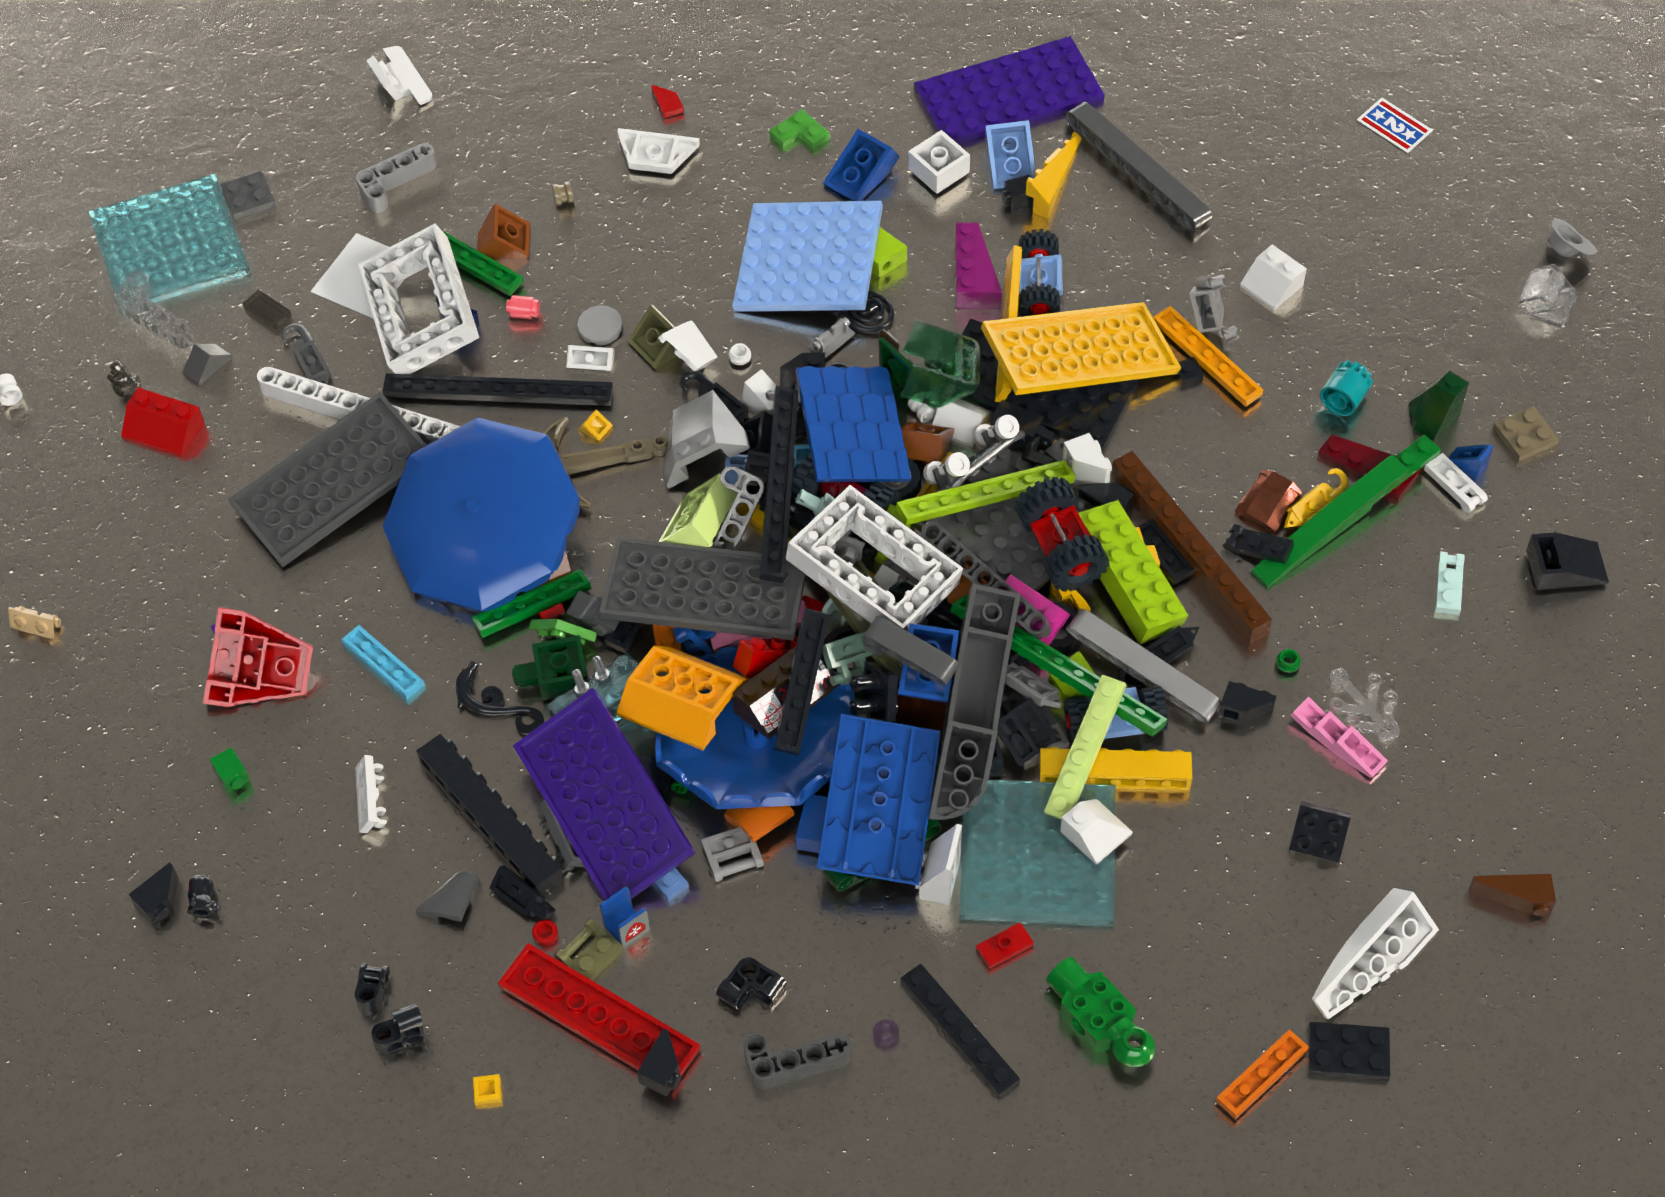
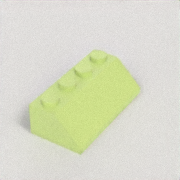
M720 473L685 494L659 542L711 547L713 545L712 540L720 532L719 527L725 521L726 514L731 509L737 493L722 484Z

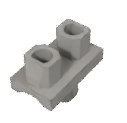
M849 530L831 548L845 562H850L854 565L856 561H861L865 543L859 541L858 538L852 537V531Z

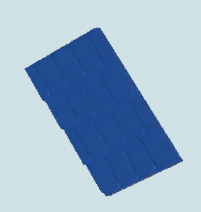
M812 366L797 367L795 372L816 482H910L911 475L908 458L904 447L901 426L899 425L888 369L879 366L871 368L857 366L838 368L835 366L815 368Z
M845 714L840 715L818 855V869L919 886L941 731Z

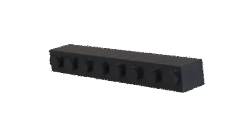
M440 733L417 749L416 752L420 764L523 880L541 892L542 895L563 880L561 871L563 866L555 856L551 858L547 853L548 850L545 844L540 839L536 841L533 838L529 826L525 822L520 823L516 819L517 814L510 805L506 807L501 802L500 794L494 788L491 790L486 785L485 777L480 772H474L469 759L465 755L461 757L458 754V749L451 739L446 740Z

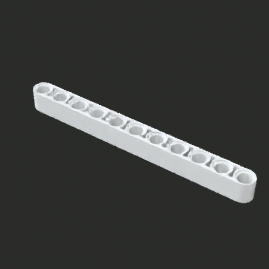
M264 367L257 373V380L263 395L340 420L370 399L272 367ZM392 405L426 445L461 427Z

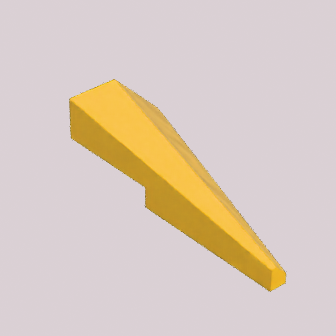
M1073 132L1070 140L1064 141L1063 146L1065 147L1063 149L1057 148L1044 162L1042 169L1035 171L1036 177L1034 179L1029 177L1026 181V195L1033 198V213L1047 219L1049 218L1081 142V137L1078 133Z

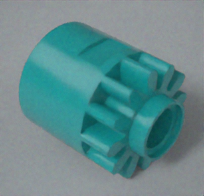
M1346 360L1345 363L1340 362L1320 391L1321 402L1328 410L1337 415H1352L1374 382L1370 378L1372 373L1368 372L1366 367L1357 361H1354V363H1351L1349 360Z

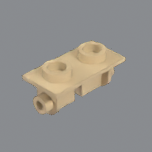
M23 606L8 608L10 628L54 639V628H58L61 624V619L57 615L46 613L38 615V611L30 610Z

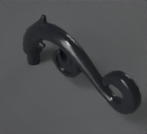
M470 661L467 667L460 671L455 685L458 699L457 707L459 709L464 704L469 710L487 716L528 713L535 718L532 724H524L521 721L522 716L520 715L515 720L518 732L525 736L544 723L543 714L536 708L502 706L504 694L496 686H488L481 692L483 703L475 700L470 693L469 687H474L472 679L474 678V672L479 667L478 664ZM487 700H492L491 703H485Z

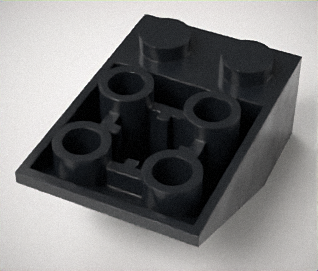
M1556 532L1531 535L1526 552L1537 590L1609 583L1598 542Z

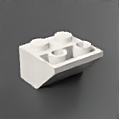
M1090 433L1064 442L1062 460H1066L1076 476L1074 483L1070 484L1073 488L1079 489L1082 485L1110 483L1111 463L1108 458H1104L1101 453L1100 444L1097 440H1093Z

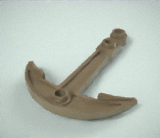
M567 417L556 421L543 433L549 436L555 448L559 447L561 435L569 422ZM658 435L653 440H634L619 446L559 456L566 472L573 474L622 462L630 463L651 459L654 455L665 456L669 440L663 435ZM578 493L580 508L590 509L591 503Z

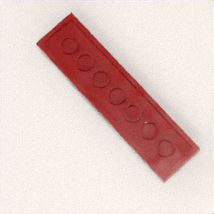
M527 943L498 982V986L502 990L636 1070H639L663 1028L669 1032L681 1076L701 1049L699 1043L530 943Z

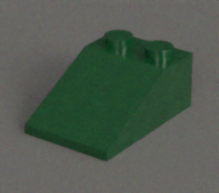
M883 337L880 338L879 367L888 369L893 394L906 407H908L909 399L915 393L925 391L930 395L931 382L929 377L925 373H921L910 359H906Z

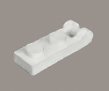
M1443 453L1425 465L1424 471L1458 501L1466 513L1473 511L1477 504L1482 505L1487 501L1486 493ZM1467 493H1470V494L1472 495V497L1470 498V497L1467 496L1466 494H1467Z

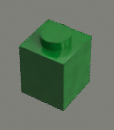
M232 747L209 759L227 793L241 788L246 782L250 781L243 764Z

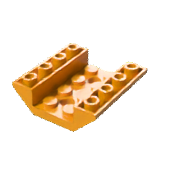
M653 646L627 679L617 709V716L703 751L716 734L715 719L733 697L732 693L751 679L669 646ZM663 672L668 673L666 676H657V674H661ZM706 689L711 690V692L707 694L700 693V691H704Z

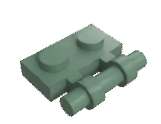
M866 631L823 645L822 652L827 668H837V675L830 677V682L833 686L849 684L853 675H864L865 657L873 655L863 645V636ZM854 661L855 668L849 670L847 663Z

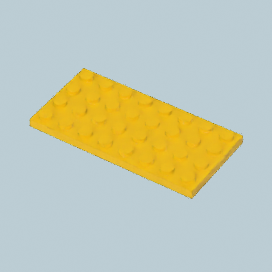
M1144 302L983 321L981 326L1015 395L1178 374L1181 369Z

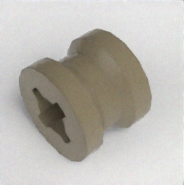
M569 181L563 185H552L556 206H560L564 202L574 203Z

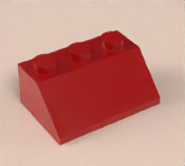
M138 387L127 403L121 437L183 458L203 427L204 420L198 406Z

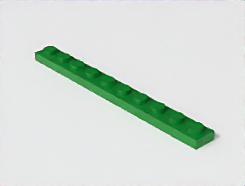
M968 595L954 602L951 607V612L962 620L966 610ZM1015 625L1011 643L1013 651L1092 699L1100 681L1099 676ZM1125 692L1115 712L1122 720L1131 723L1151 737L1164 728L1167 722V718Z

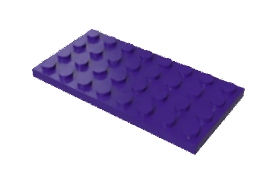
M1071 36L914 82V89L936 131L942 130L957 144L984 137L986 125L1029 120V123L1067 112L1084 101L1089 104L1103 101L1105 95Z
M591 688L513 745L604 900H607L624 887L629 889L631 899L696 853L596 689Z

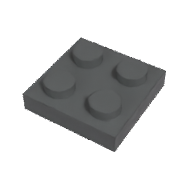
M262 171L220 184L234 220L276 207L274 197Z

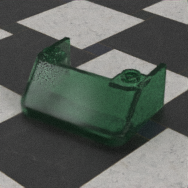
M915 320L903 352L923 358L926 367L913 363L901 396L937 409L976 391L980 382L979 343L970 337Z

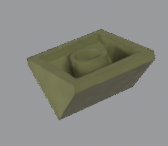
M650 305L627 341L655 369H658L677 356L674 354L675 347L667 340L662 343L658 339L659 336L675 328V326L654 305Z

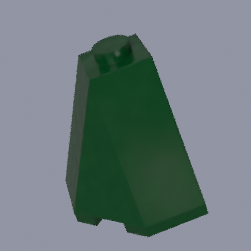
M1449 370L1424 387L1408 404L1409 412L1412 416L1413 432L1419 436L1425 434L1430 440L1435 442L1460 416L1469 382Z

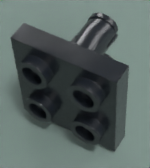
M874 661L865 662L864 675H853L851 677V681H856L851 683L852 690L855 692L863 690V699H852L850 701V705H855L850 707L851 714L855 716L869 713L881 721L896 723V713L898 712V675Z
M1301 801L1289 850L1339 863L1352 814Z

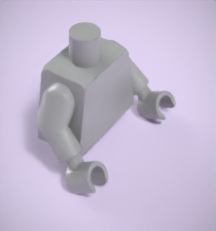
M1223 274L1215 277L1200 276L1195 280V286L1189 293L1199 332H1210L1224 337L1227 343L1240 338L1235 332L1237 331L1236 326L1227 328L1222 325L1224 306L1219 289L1227 287L1222 281V278H1225Z

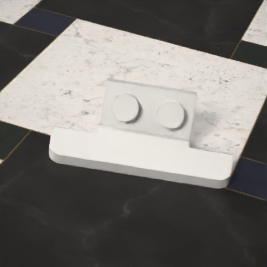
M400 46L383 49L391 61L387 64L383 60L378 62L374 56L366 60L383 87L395 101L410 94H413L420 105L432 100L431 91Z

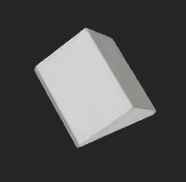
M947 396L940 399L932 425L954 428L952 440L973 448L975 445L972 437L974 429L979 425L986 424L992 415V411L958 398Z

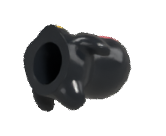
M206 875L193 876L188 882L190 905L187 908V913L198 918L208 917L220 907L219 904H216V901L211 899L214 884Z

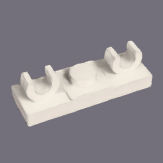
M364 755L355 767L360 833H368L372 827L383 828L387 823V820H381L377 817L383 816L386 809L383 807L376 808V802L379 797V790L376 788V785L381 784L384 777L376 775L375 772L380 773L383 765L373 764V756Z

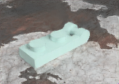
M1440 551L1435 612L1460 615L1464 554H1456L1454 556L1448 555V552ZM1446 564L1455 565V569L1446 568Z

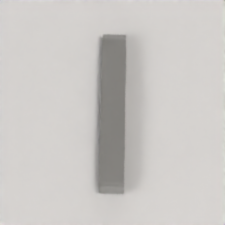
M1080 609L1066 628L1068 633L1149 688L1161 686L1167 700L1197 720L1208 723L1219 708L1221 700L1212 692L1089 611Z

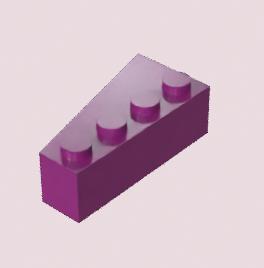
M956 222V309H1001L1002 291L978 222Z

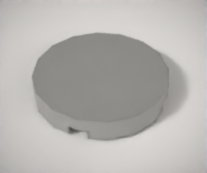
M598 305L585 310L580 315L577 326L580 337L589 344L592 342L595 345L602 346L618 339L623 323L621 315L615 309L609 306Z

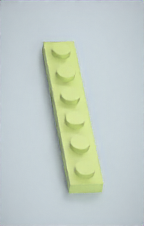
M1105 675L1101 676L1046 805L1045 814L1061 820L1062 816L1076 806L1127 685L1125 682Z

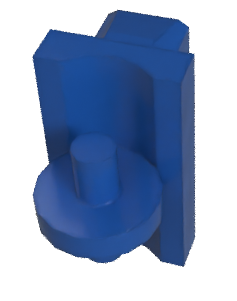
M679 627L673 629L675 639L680 644L684 642L687 651L691 655L700 650L705 654L713 652L712 648L707 644V639L714 637L716 632Z

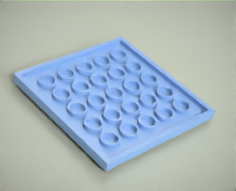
M882 201L753 203L732 305L734 312L865 310L883 210Z

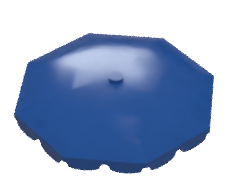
M477 417L409 456L382 527L413 593L443 603L449 602L464 609L485 612L509 603L521 591L527 592L540 586L550 579L555 570H558L567 546L566 537L572 532L579 515L580 497L564 468V464L554 444L547 434Z
M739 646L721 648L716 654L711 655L707 653L699 658L742 675L733 667ZM850 683L840 685L809 708L800 754L798 756L773 750L777 733L767 739L734 713L732 697L715 719L716 734L703 751L656 732V766L715 809L801 805L831 779L840 715L854 716L850 712V707L855 706L850 705V701L855 699L854 691ZM709 689L700 691V693L707 694L711 692V690Z

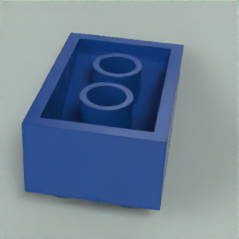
M857 129L823 184L851 201H861L888 176L900 156L892 147Z
M910 623L909 633L955 659L959 635L958 630ZM903 664L898 695L948 703L952 677L946 686H942Z

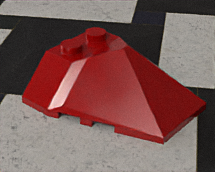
M218 607L203 703L231 707L245 703L305 695L313 646L243 610Z

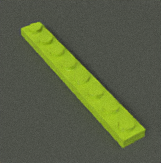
M1066 460L899 501L896 504V510L904 524L910 525L1020 497L1019 494L1026 492L1028 486H1035L1037 481H1040V483L1044 482L1045 478L1052 480L1053 477H1058L1059 479L1062 477L1071 484L1074 483L1076 476Z

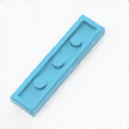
M360 625L341 639L342 644L405 700H408L425 686L424 681Z

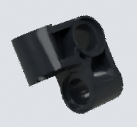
M746 957L741 959L732 972L721 982L716 991V996L736 1010H740L745 1005L752 993L762 1002L771 1005L785 988L787 982L780 974L770 970L756 959ZM747 970L755 972L752 976L743 975Z
M417 1003L391 1011L393 1019L377 1023L371 1031L374 1048L377 1052L384 1055L407 1047L417 1046L425 1040L424 1024ZM382 1036H390V1038L385 1041L379 1040Z

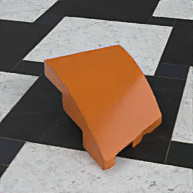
M790 806L727 809L724 817L734 829L740 827L754 843L793 817L794 810Z

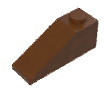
M1551 874L1473 876L1469 887L1470 892L1525 914L1546 915L1552 912L1556 903Z

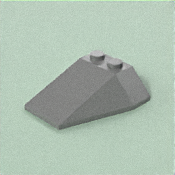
M713 390L673 410L668 448L663 467L666 486L671 488L689 479L686 465L720 448L729 459L750 449L746 431Z

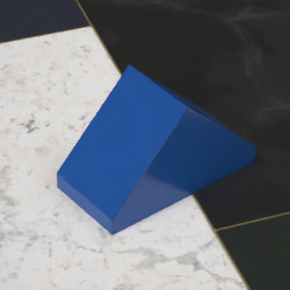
M1485 444L1456 447L1448 458L1472 481L1476 482L1488 466L1493 446Z

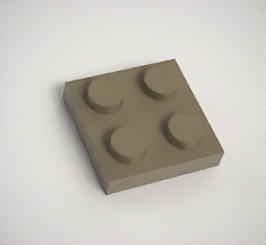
M1534 406L1494 422L1493 425L1495 432L1518 462L1558 445L1560 440Z

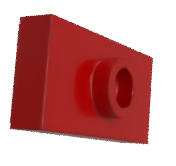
M1021 922L977 944L976 950L990 970L1033 947L1034 942Z

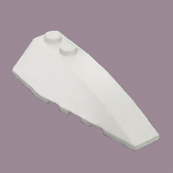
M1393 888L1365 918L1339 951L1312 998L1326 1019L1331 1018L1353 1003V999L1358 995H1364L1372 990L1371 987L1377 982H1383L1390 977L1389 974L1396 969L1401 970L1407 966L1439 930L1414 892Z

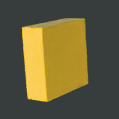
M499 1074L473 1077L475 1105L502 1102Z

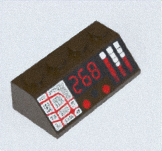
M796 646L732 693L734 713L767 739L775 735L778 730ZM821 653L810 708L840 686V684L836 686L831 684L830 677L836 674L833 669L827 668L823 653Z

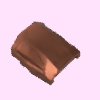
M1261 470L1251 489L1238 504L1235 513L1246 516L1271 530V533L1276 535L1286 521L1287 509L1301 498L1302 492L1293 481L1275 471Z

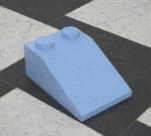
M1029 120L986 125L985 137L993 189H1004V181L1030 175L1034 179L1036 177Z

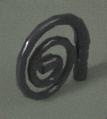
M868 291V296L871 297H867V302H871V304L865 310L857 311L862 315H871L879 307L878 315L864 318L858 316L854 310H848L854 319L842 310H832V315L838 319L846 317L850 321L849 327L852 330L869 334L886 328L893 321L894 309L890 301L883 295ZM882 302L887 305L889 316L884 323L877 326H865L859 323H871L881 319L884 314Z

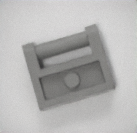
M740 827L701 839V844L715 882L723 880L725 876L756 867L758 869L764 867L756 841L753 843ZM751 852L752 857L719 867L718 862Z

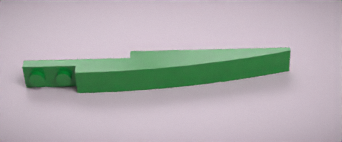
M1424 434L1396 456L1390 455L1288 538L1293 540L1294 547L1286 564L1263 559L1251 570V573L1264 586L1269 588L1371 511L1373 504L1437 457L1441 452V448Z

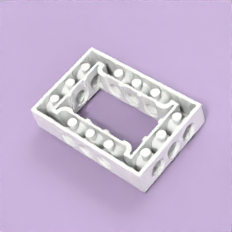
M436 224L421 230L358 264L387 365L395 374H411L479 338L448 237ZM428 267L430 271L428 275L433 280L435 287L433 291L440 303L439 310L445 318L436 323H430V326L417 333L413 332L410 334L395 284Z
M851 485L788 543L785 558L871 624L876 616H880L907 632L909 631L910 623L920 624L959 585L963 568ZM849 530L853 531L919 580V583L911 591L907 590L905 592L904 598L896 606H894L895 598L888 590L884 591L872 582V578L864 576L853 568L852 563L845 562L834 553L831 547Z

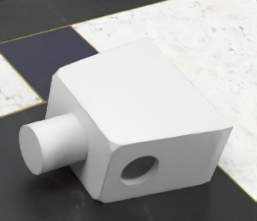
M762 369L744 382L742 403L754 415L762 411L772 415L773 395L776 385Z

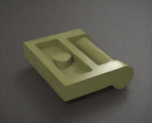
M589 918L584 923L585 927L563 949H559L554 954V957L594 981L624 948L620 942L604 931L593 919ZM593 934L596 939L575 960H572L570 956Z

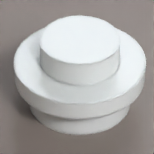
M742 343L733 345L728 354L729 360L735 365H744L751 359L750 349Z

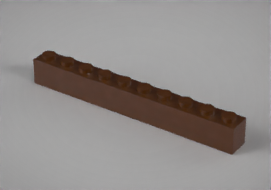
M1130 451L1113 460L1112 479L1118 485L1128 488L1134 494V506L1147 521L1153 518L1194 568L1193 578L1248 645L1269 635L1272 618L1136 454Z

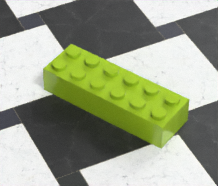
M1117 500L1078 513L1089 535L1099 539L1109 558V567H1106L1107 571L1100 574V580L1139 645L1163 637L1179 625L1182 628L1188 614L1120 502Z

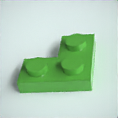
M803 109L769 130L770 137L783 148L798 138H801L812 149L817 148L830 139V133Z
M559 619L531 620L529 629L538 632L537 636L551 639L552 636L565 638L580 635L582 645L585 642H595L597 632Z

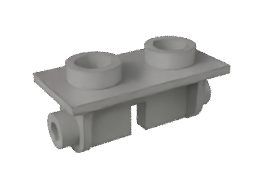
M846 317L843 319L839 318L832 327L819 337L814 338L807 348L812 352H825V358L855 335V332L849 328L850 321Z

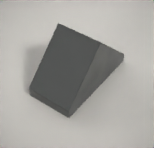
M194 344L183 374L200 386L228 362L232 356L216 344Z

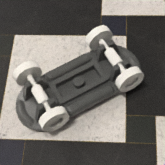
M1004 415L997 419L995 426L988 424L977 426L972 434L973 441L978 447L983 449H980L969 458L965 454L957 452L949 455L946 462L933 461L927 464L923 471L925 480L931 485H938L936 492L959 487L967 478L978 474L983 465L986 466L996 460V455L1009 445L1025 437V432L1019 431V424L1016 418L1011 415Z

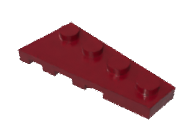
M1331 435L1318 453L1319 456L1359 479L1392 455L1335 435ZM1424 467L1386 495L1399 501L1423 471Z

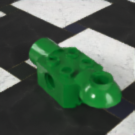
M1068 957L1049 973L1046 982L1062 999L1060 1016L1094 1053L1106 1052L1112 1046L1114 1056L1123 1065L1141 1067L1151 1061L1156 1051L1155 1040L1148 1031L1134 1024L1135 1007L1102 972L1088 974L1073 957ZM1135 1041L1138 1042L1140 1046L1132 1047L1128 1044V1042Z

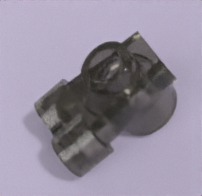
M119 359L112 362L110 365L111 372L108 374L107 379L112 383L113 389L118 396L130 395L132 397L137 388H141L140 378L136 374H131Z

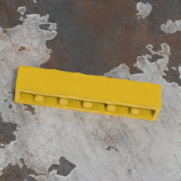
M1057 747L1040 748L1039 787L1055 786L1070 749H1059ZM1100 748L1084 788L1190 791L1192 783V754L1182 750L1170 752L1158 751L1156 749L1134 751L1133 749L1109 750Z

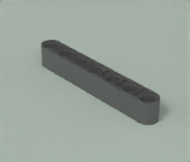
M929 521L921 528L922 538L963 568L962 574L972 583L983 585L981 584L982 578L990 575V581L983 586L1018 593L939 523ZM935 530H939L938 536L930 539V534ZM951 545H956L955 551L947 554V549ZM968 560H973L972 567L964 569V564ZM1020 596L1019 607L1023 605L1026 606V609L1022 615H1017L1016 622L1037 639L1048 637L1052 630L1049 620L1025 598ZM1038 621H1043V627L1038 631H1034V624Z

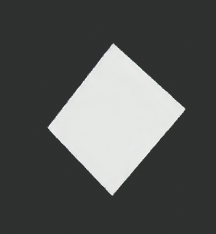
M356 233L310 292L373 318L358 264L389 247ZM402 280V281H400V282H398V283L395 284L396 289L400 286V284H401L404 280Z

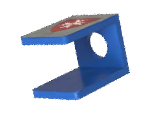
M624 887L599 905L603 925L623 945V948L650 930L647 910L642 908L636 912L633 909L630 891L627 887Z

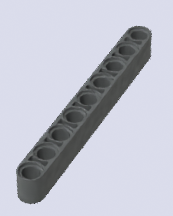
M1084 101L1066 112V120L1074 130L1189 230L1195 231L1212 219V213L1206 204L1089 103Z

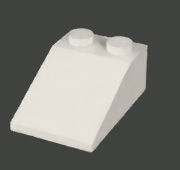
M956 824L931 842L929 852L924 851L922 866L925 868L923 874H920L919 886L916 885V889H919V899L950 905L961 860L962 825Z

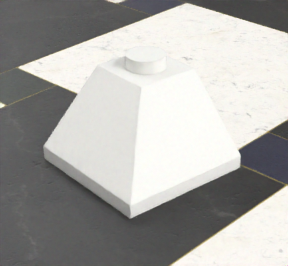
M1097 799L1079 802L1061 819L1060 832L1096 865L1133 833Z

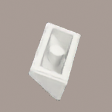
M568 345L566 368L612 371L615 349Z

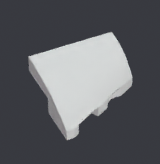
M692 320L658 337L662 343L666 340L675 347L674 354L683 359L694 371L706 368L717 358V355Z

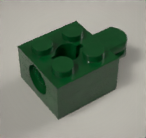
M580 635L532 644L535 662L515 665L512 670L515 686L521 689L539 685L542 700L577 694L575 692L576 683L572 675V671H575V669L580 670L584 682L589 684Z

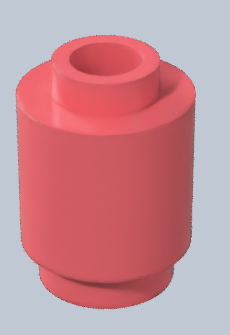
M512 295L511 300L507 299L506 313H510V318L532 320L539 316L540 301L535 300L534 297Z

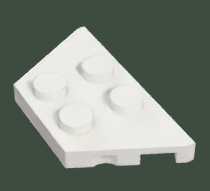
M618 128V137L629 169L672 174L700 145L699 138Z

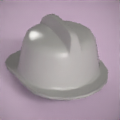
M1561 219L1552 221L1553 231L1548 238V243L1560 256L1572 257L1578 252L1587 255H1594L1596 253L1595 246L1579 234L1569 223Z

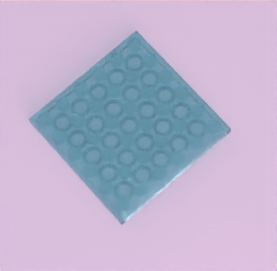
M216 174L88 211L121 312L251 273Z
M988 780L981 799L972 809L963 814L959 919L1114 926L1115 849L1096 865L1060 832L1061 820L1044 813L1056 783ZM1085 784L1077 804L1082 801L1097 799L1115 815L1116 785Z

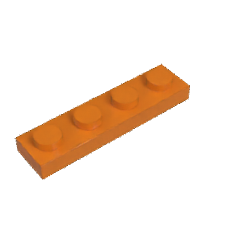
M1289 1029L1218 1095L1216 1102L1236 1120L1308 1052L1309 1046Z

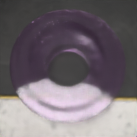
M881 1020L873 1028V1037L881 1045H892L899 1038V1028L891 1020ZM883 1031H889L891 1035L883 1036L881 1033Z

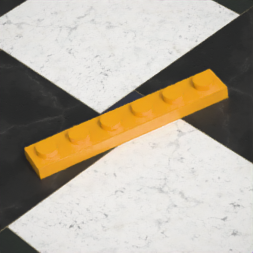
M1169 306L1153 317L1159 329L1191 358L1195 357L1197 363L1245 407L1263 395V389L1173 307Z

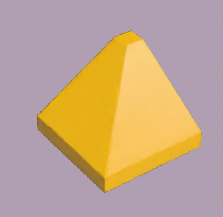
M595 410L578 430L592 439L600 441L613 425L599 411Z

